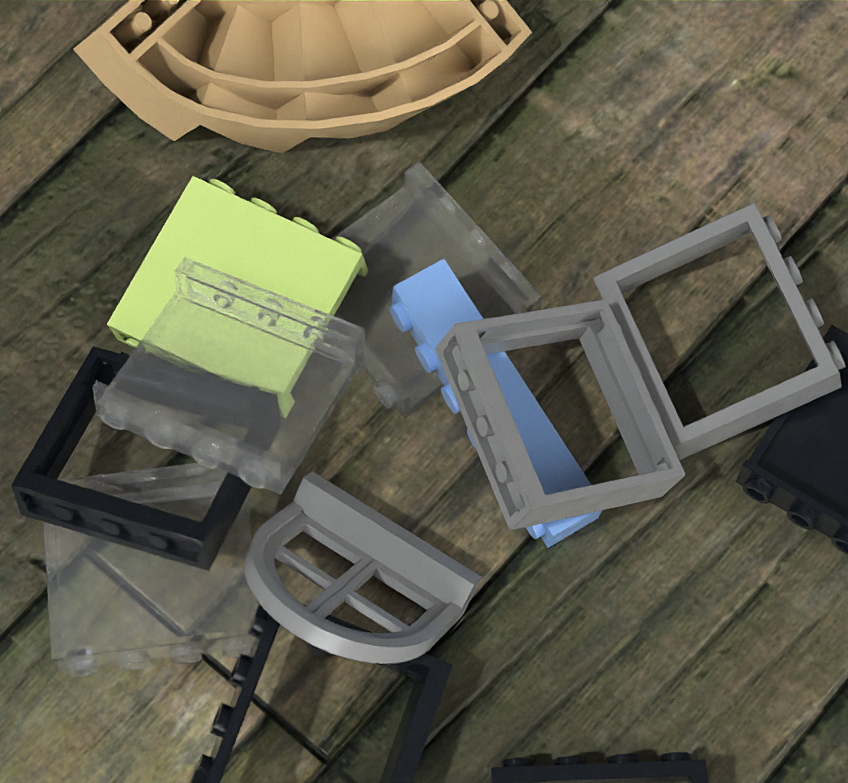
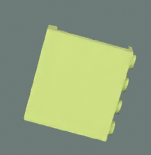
M192 176L107 325L119 341L181 371L199 376H212L224 383L246 389H259L261 393L277 397L280 418L286 421L295 405L291 397L295 385L356 275L359 274L365 277L368 272L361 249L350 240L339 236L335 240L329 239L319 234V230L313 224L302 218L294 217L290 221L277 215L275 208L263 200L252 198L249 202L236 196L235 191L219 180L210 179L207 183Z

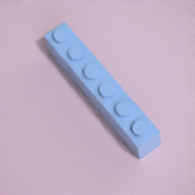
M443 258L393 286L392 306L389 307V311L400 331L404 333L409 330L418 344L415 347V352L420 363L428 373L436 372L444 385L441 388L442 396L451 411L457 414L460 412V409L435 348L454 324L481 320L483 317ZM505 351L486 354L545 495L590 486L589 480ZM467 429V434H468V436H469V439H470L471 443L473 444V446L475 447V445H474V443H473V440H472V438H471V435H470V433H469V430ZM602 510L526 527V529L534 539L541 537L547 548L598 519Z

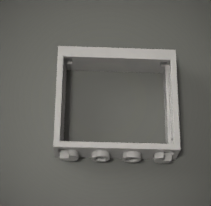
M755 203L593 277L602 299L608 300L617 323L621 325L625 341L634 361L640 367L643 381L654 405L660 412L661 421L673 448L679 455V460L842 387L838 370L846 367L834 341L824 343L818 327L824 325L822 316L812 298L803 300L797 288V285L803 283L801 274L792 256L782 258L776 246L777 243L782 241L780 232L771 215L762 218ZM752 234L817 367L683 427L622 293Z
M607 299L456 323L435 348L510 531L660 498L686 475L678 459L679 455L673 448L661 421L660 412L654 405L643 381L640 367L634 361L622 334L621 325L617 323ZM579 339L639 475L545 495L486 354Z

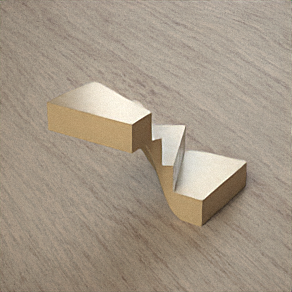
M127 0L73 50L101 82L143 121L173 141L201 125L240 144L282 154L310 137L354 138L387 131L414 115L478 83L506 61L532 31L507 0Z

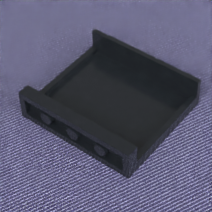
M831 325L823 337V341L825 344L834 341L846 367L838 370L842 387L775 417L750 458L744 461L736 483L742 485L743 491L755 501L763 504L770 502L787 512V517L797 526L807 530L814 528L828 536L838 550L848 555V333ZM813 359L804 372L817 367Z

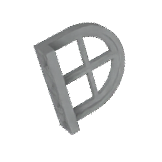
M313 471L302 479L293 502L258 528L244 560L246 580L253 595L261 606L283 627L306 642L330 653L357 661L382 664L409 661L427 652L463 616L482 578ZM303 531L355 565L336 580L285 548L284 545ZM274 558L317 584L324 591L305 607L281 582L275 568ZM374 576L427 611L415 623L408 626L355 591ZM345 602L392 633L357 631L340 626L325 618L340 604Z

